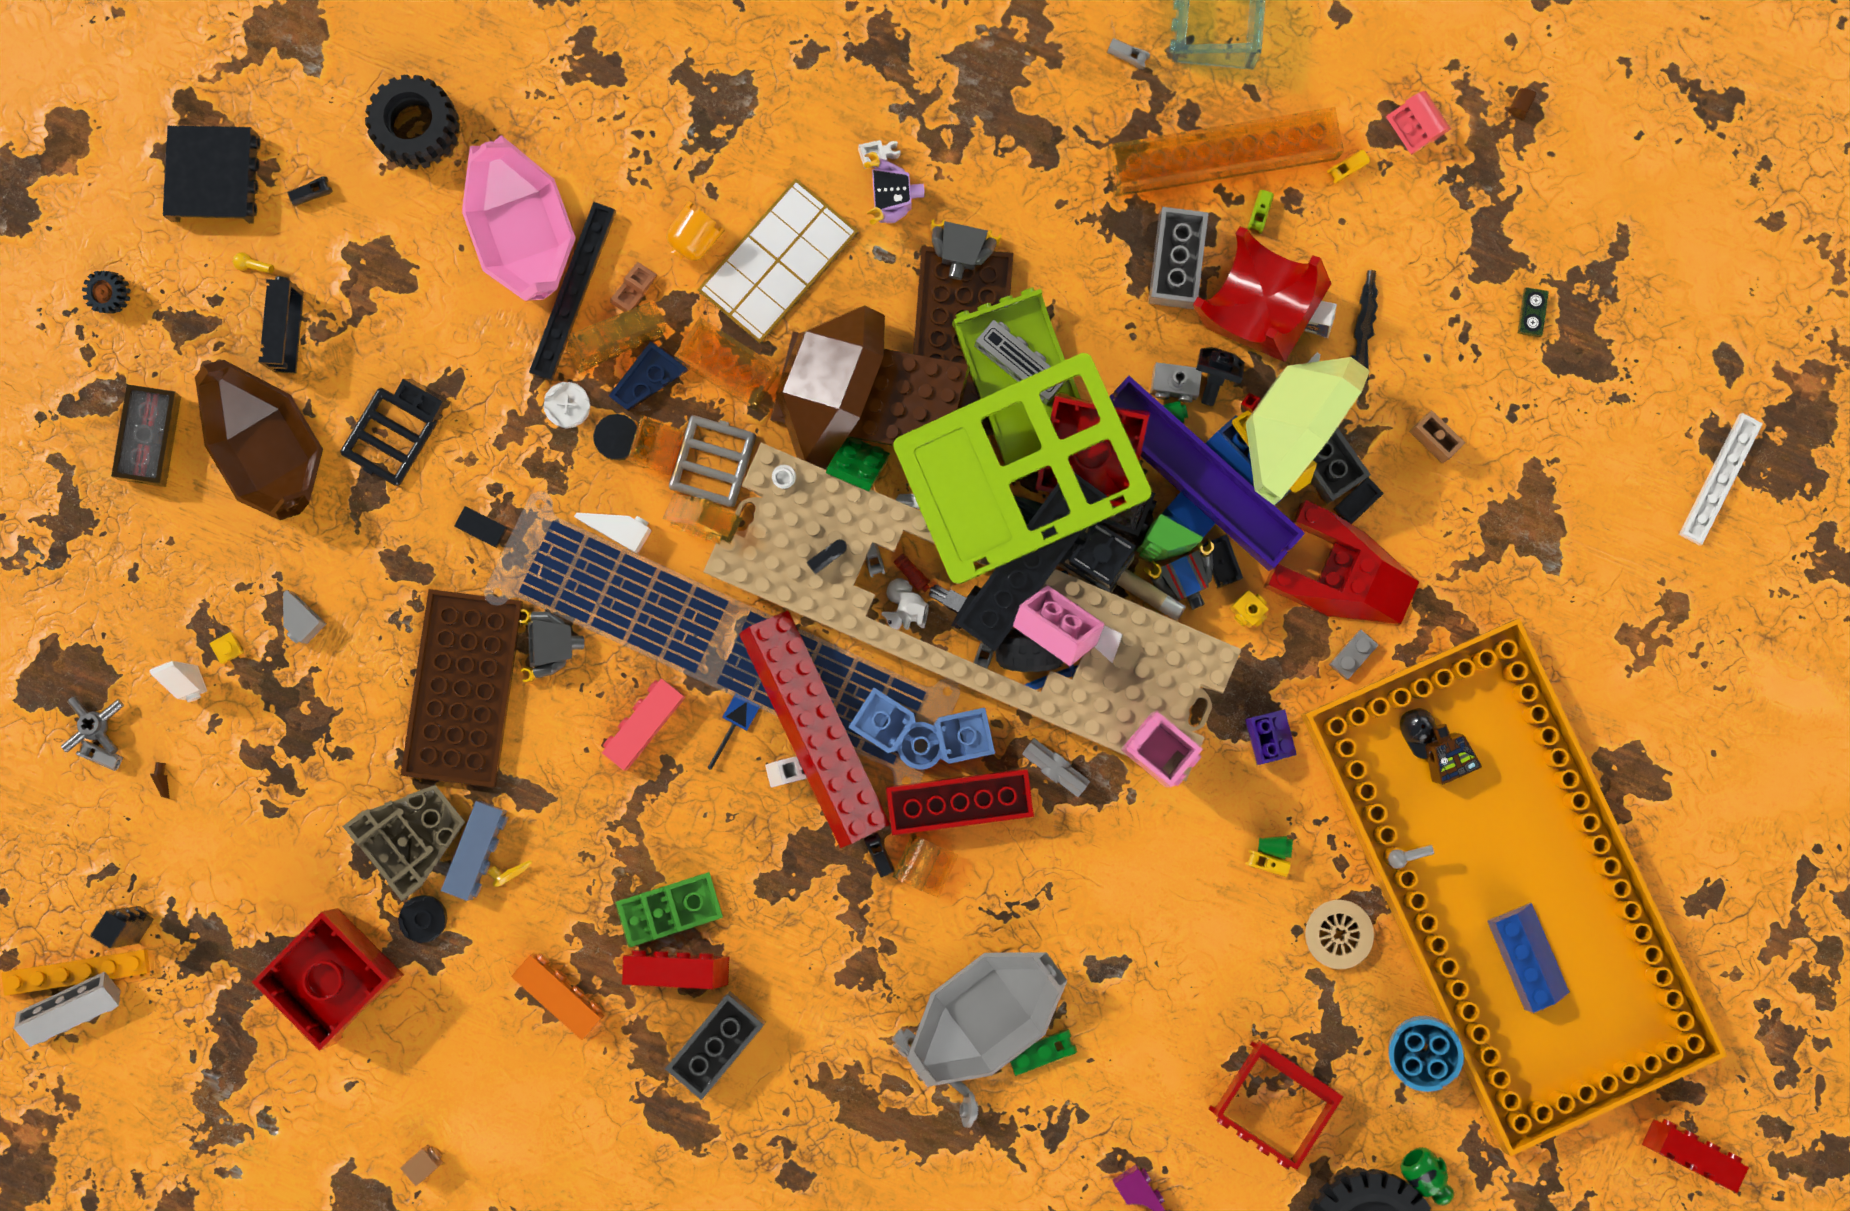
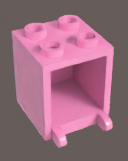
M1157 711L1151 713L1121 749L1122 752L1164 787L1178 786L1186 777L1183 772L1187 767H1194L1202 757L1199 755L1202 748ZM1179 751L1184 757L1173 771L1168 774L1162 768L1175 752Z

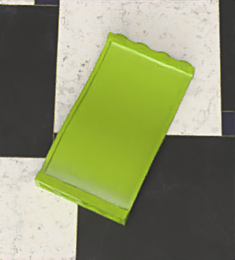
M1034 287L1021 292V296L1015 298L1012 295L1006 296L999 300L1000 303L991 306V303L983 304L977 307L978 311L969 313V310L958 313L956 319L953 320V328H955L966 363L970 366L969 371L980 399L1017 383L1014 378L974 347L976 340L993 320L997 323H1004L1010 329V334L1015 338L1021 337L1026 341L1027 347L1034 353L1037 351L1046 358L1045 362L1051 367L1065 361L1051 324L1041 289L1034 290ZM1073 378L1065 381L1047 405L1043 403L1049 418L1051 417L1054 398L1059 392L1081 399ZM1016 403L988 416L1005 466L1041 449L1042 445L1023 403Z

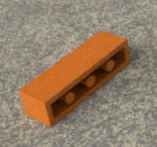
M535 953L530 954L511 977L579 1039H585L603 1019L604 1015L601 1013L603 1009L594 1001L590 1003L583 997L585 993L578 986L574 985L572 987L566 982V975L558 969L554 971L548 965L550 962L545 956L540 953L538 955Z

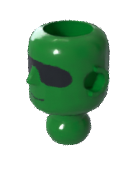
M1425 1147L1415 1148L1405 1155L1400 1167L1401 1173L1409 1182V1185L1416 1189L1420 1196H1432L1433 1201L1438 1205L1444 1206L1450 1203L1454 1198V1190L1450 1185L1446 1184L1448 1172L1445 1161L1441 1157L1437 1158L1430 1149Z

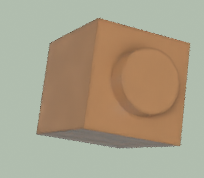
M426 1145L400 1169L417 1186L436 1170L443 1161L440 1159L441 1154L436 1148Z

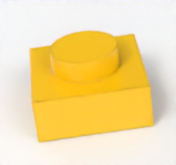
M229 632L209 643L220 664H225L244 653L233 632Z

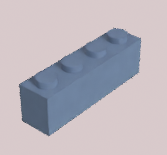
M483 801L475 802L443 883L442 892L466 901L473 900V897L478 896L482 886L479 883L482 874L485 875L490 866V861H488L490 853L495 852L499 843L497 835L499 830H503L507 823L508 817L505 816L507 810Z

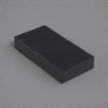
M1367 477L1333 510L1342 519L1352 524L1384 493Z
M466 506L454 527L495 548L498 547L507 530L506 526Z

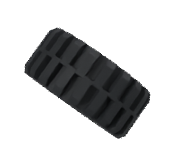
M408 74L401 75L399 80L395 77L389 79L390 83L386 86L382 83L378 87L379 92L377 95L373 93L370 97L372 104L367 105L365 111L369 116L365 118V125L369 129L367 133L374 142V145L390 162L394 161L397 166L403 168L406 165L410 169H418V165L428 168L433 161L436 164L441 162L442 159L440 157L444 153L448 156L452 151L450 145H456L458 138L455 133H459L460 125L457 122L459 120L458 113L445 91L431 79L424 80L420 75H414L413 79ZM415 105L430 108L432 111V121L429 128L422 135L413 139H401L394 134L395 120L404 109Z

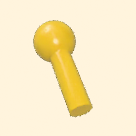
M244 252L237 253L233 257V265L240 271L250 268L269 274L274 272L273 265L252 260Z

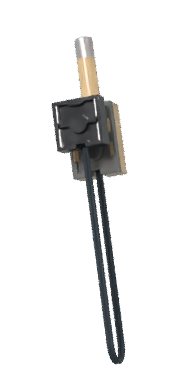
M1014 497L1023 518L1031 521L1037 511ZM1100 523L1085 528L1057 565L1076 578L1110 593L1119 585L1175 621H1178L1186 608L1185 605L1129 571L1128 568L1134 560L1136 546Z

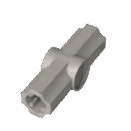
M1035 738L1022 753L1025 758L1038 766L1043 774L1055 783L1061 784L1076 797H1079L1090 783L1085 776L1072 768L1067 760L1056 752L1050 751Z

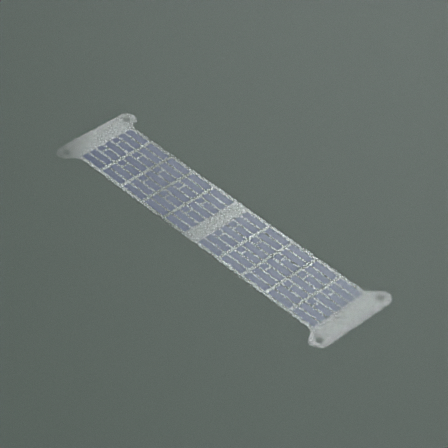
M538 491L530 495L485 587L484 595L490 604L498 606L506 603L511 598H521L777 716L739 636V633L749 626L773 616L558 518L553 512L552 498L546 492ZM539 499L543 500L545 503L544 507L541 509L537 508L535 505L536 501ZM495 588L501 589L502 595L500 597L493 595ZM797 628L856 753L888 767L894 776V786L903 785L902 778L905 776L911 779V783L920 782L926 769L919 770L909 767L901 760L897 751L887 753L848 727L873 688H876L913 712L916 722H925L933 725L938 717L951 715L960 695L959 685L950 679H942L934 686H923ZM945 687L951 688L952 693L950 696L943 694ZM924 739L916 740L914 749L920 753L924 752L927 748L926 741Z

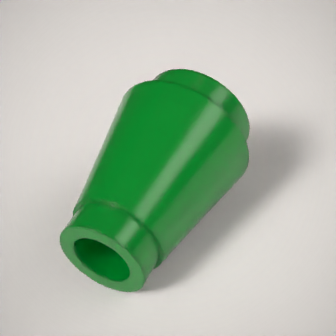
M1287 836L1259 838L1258 852L1285 859V857L1291 858L1293 839H1288Z

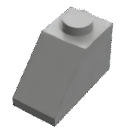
M286 590L283 593V627L289 631L287 636L292 641L308 644L326 623L294 592Z

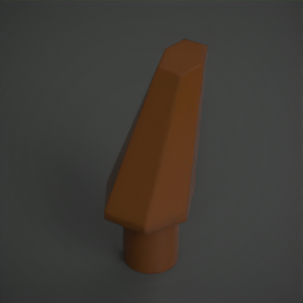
M156 762L154 774L150 773V776L161 797L170 799L168 775H164L166 763Z

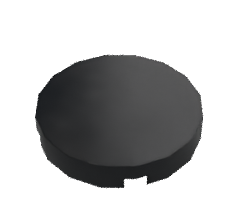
M621 414L608 415L601 419L595 427L593 434L594 444L599 453L607 459L625 460L638 449L640 431L635 422L628 416Z
M421 895L413 897L405 902L398 917L399 928L406 938L414 942L425 943L433 941L446 928V909L439 900L432 896Z

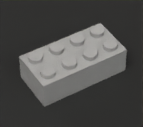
M1162 207L1158 219L1148 304L1194 309L1193 303L1199 295L1208 212Z

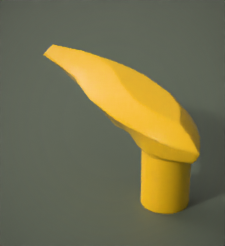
M527 861L508 869L503 874L496 866H493L488 870V873L495 880L493 887L501 886L524 872L532 864V861Z

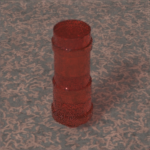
M904 553L893 562L918 592L921 590L926 592L930 589L928 585L930 583L929 578L918 570Z

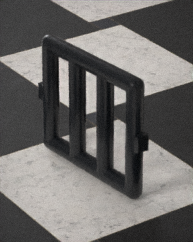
M378 388L341 448L340 453L342 456L363 467V470L370 475L375 474L394 486H399L436 427L437 420H434V422L429 421L393 400V393L384 388ZM382 399L425 422L426 425L420 435L377 412L376 409ZM370 419L413 442L414 445L409 453L406 455L364 431ZM358 439L401 462L402 464L397 473L394 475L352 451Z

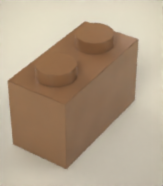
M1432 410L1424 415L1409 431L1441 463L1449 460L1465 444Z

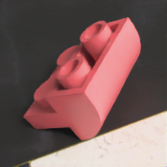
M1427 91L1419 92L1407 99L1403 105L1386 116L1411 155L1451 130V127Z

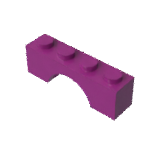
M1135 1164L1112 1179L1127 1205L1140 1204L1150 1208L1152 1211H1165L1161 1205L1164 1199L1157 1189L1152 1191L1148 1184L1152 1180L1144 1168L1139 1170Z

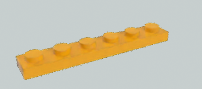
M143 949L1 972L4 996L77 985L103 972H106L111 979L150 973L148 951Z

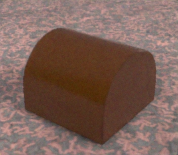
M1520 88L1508 110L1509 113L1517 119L1525 120L1536 97V92L1527 88Z

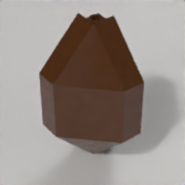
M861 306L799 333L776 391L797 458L826 470L836 452H838L860 419L884 357V314L867 306Z
M226 360L204 364L195 376L204 445L236 500L278 520L301 514L310 503L323 448L292 396Z

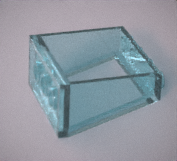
M1174 0L1173 10H1177L1176 18H1172L1171 32H1175L1174 40L1171 39L1169 53L1173 54L1172 62L1254 69L1262 51L1266 0H1250L1247 43L1186 45L1189 0Z

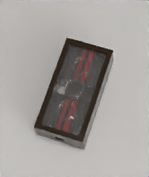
M127 384L111 477L120 481L166 487L181 396L178 393Z

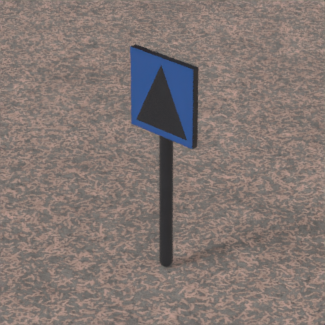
M737 693L734 695L722 717L731 722L732 725L708 766L709 770L715 765L735 727L738 726L747 731L761 706Z

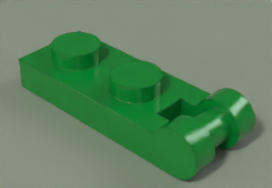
M1066 1029L1039 1039L1010 1061L1015 1076L1077 1053L1076 1046L1072 1045L1070 1040V1030ZM1061 1041L1063 1049L1057 1051L1054 1043Z

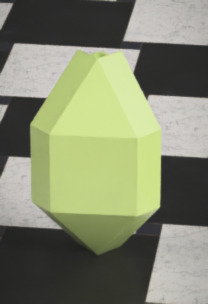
M1352 357L1289 365L1279 374L1245 422L1255 492L1273 505L1283 498L1324 447L1361 394L1370 370Z

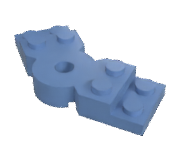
M873 688L848 727L887 753L897 751L899 757L906 765L919 770L934 766L940 759L951 764L995 754L985 707L938 717L935 723L931 725L925 722H916L913 712L876 688ZM924 739L926 741L927 748L924 752L920 753L914 749L916 740Z

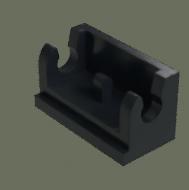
M404 378L392 398L431 422L440 420L443 417L441 411L444 408H448L451 401L415 380Z
M1227 534L1211 540L1214 545L1212 551L1214 564L1212 575L1217 588L1243 579ZM1208 541L1202 544L1203 547L1208 545Z

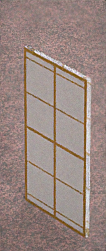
M795 179L697 291L755 339L757 343L761 344L859 231L803 185L800 180Z

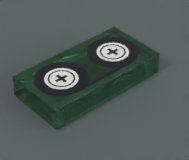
M1527 287L1524 289L1517 334L1535 337L1543 336L1549 291Z

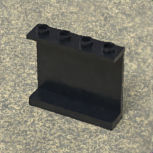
M167 125L163 216L170 222H180V217L243 218L249 224H254V216L257 215L255 194L258 193L256 171H259L260 167L259 159L257 158V149H260L261 146L259 135L251 127Z

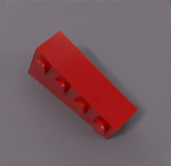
M632 950V954L623 956L622 985L715 989L729 985L730 956H714L713 953H699V956H693L691 952H677L676 955H668V951H654L653 955L646 954V950Z
M1653 1119L1643 1140V1146L1738 1193L1749 1169L1748 1166L1741 1163V1157L1731 1152H1728L1727 1155L1719 1152L1721 1147L1709 1141H1706V1144L1698 1141V1135L1688 1130H1685L1683 1133L1676 1129L1678 1125L1666 1119H1663L1662 1122Z

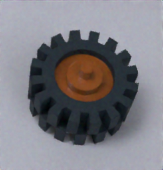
M95 271L94 274L87 276L90 279L84 281L87 288L82 287V291L87 293V295H83V299L89 300L86 303L87 306L92 307V310L99 313L111 314L122 311L121 307L126 308L128 304L124 301H130L131 297L126 295L131 293V289L126 288L129 283L128 281H123L124 277L110 271Z

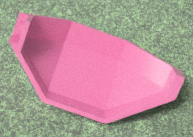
M502 135L494 142H485L481 146H470L462 213L482 270L524 301L544 300L557 290L576 239L555 179Z

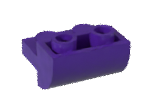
M1285 709L1245 719L1257 765L1297 755Z

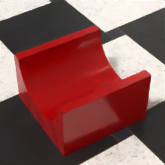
M336 908L321 911L252 983L321 1051L337 1044L343 1038L341 1035L350 1023L382 992L398 982L404 974Z

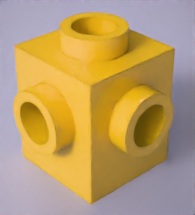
M1250 590L1244 592L1229 607L1236 615L1234 619L1241 626H1247L1248 628L1254 624L1258 627L1267 618L1265 613L1269 610L1265 606L1267 602L1260 595H1254Z

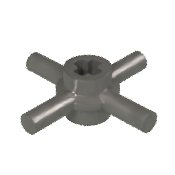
M75 696L71 697L67 703L80 717L77 722L78 732L63 743L61 748L68 753L83 739H97L109 755L115 754L118 749L106 735L108 730L107 720L123 708L124 704L117 699L101 713L88 712Z

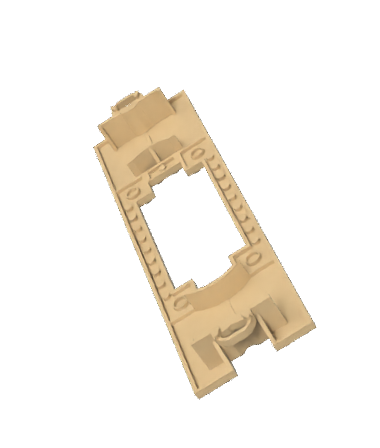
M760 443L742 484V487L747 488L760 497L748 498L739 503L732 519V527L735 534L722 529L703 571L705 574L1125 756L1127 755L1121 751L1123 746L1146 718L1156 711L1201 747L1205 737L1192 731H1196L1205 725L1212 709V703L1206 691L1200 687L1224 693L1242 649L1055 569L1041 589L1047 585L1104 623L1105 626L1123 635L1113 663L1093 647L1082 656L1073 679L1050 670L1041 692L866 617L875 594L854 586L872 543L894 552L903 531H906L935 544L921 511L871 489L866 491L827 474L826 470ZM780 465H788L796 473L795 483L786 489L777 487L772 480L774 469ZM749 503L755 505L753 522L749 524L745 531L737 530L736 525L745 505ZM840 539L845 541L847 544L846 551L815 575L806 562L823 549H826L834 541ZM986 557L976 561L984 566L990 564ZM1198 698H1203L1207 703L1198 726L1192 727L1188 722L1190 708ZM1176 751L1162 769L1170 774L1184 756L1179 751ZM1187 767L1183 772L1186 775L1183 781H1187L1192 767Z

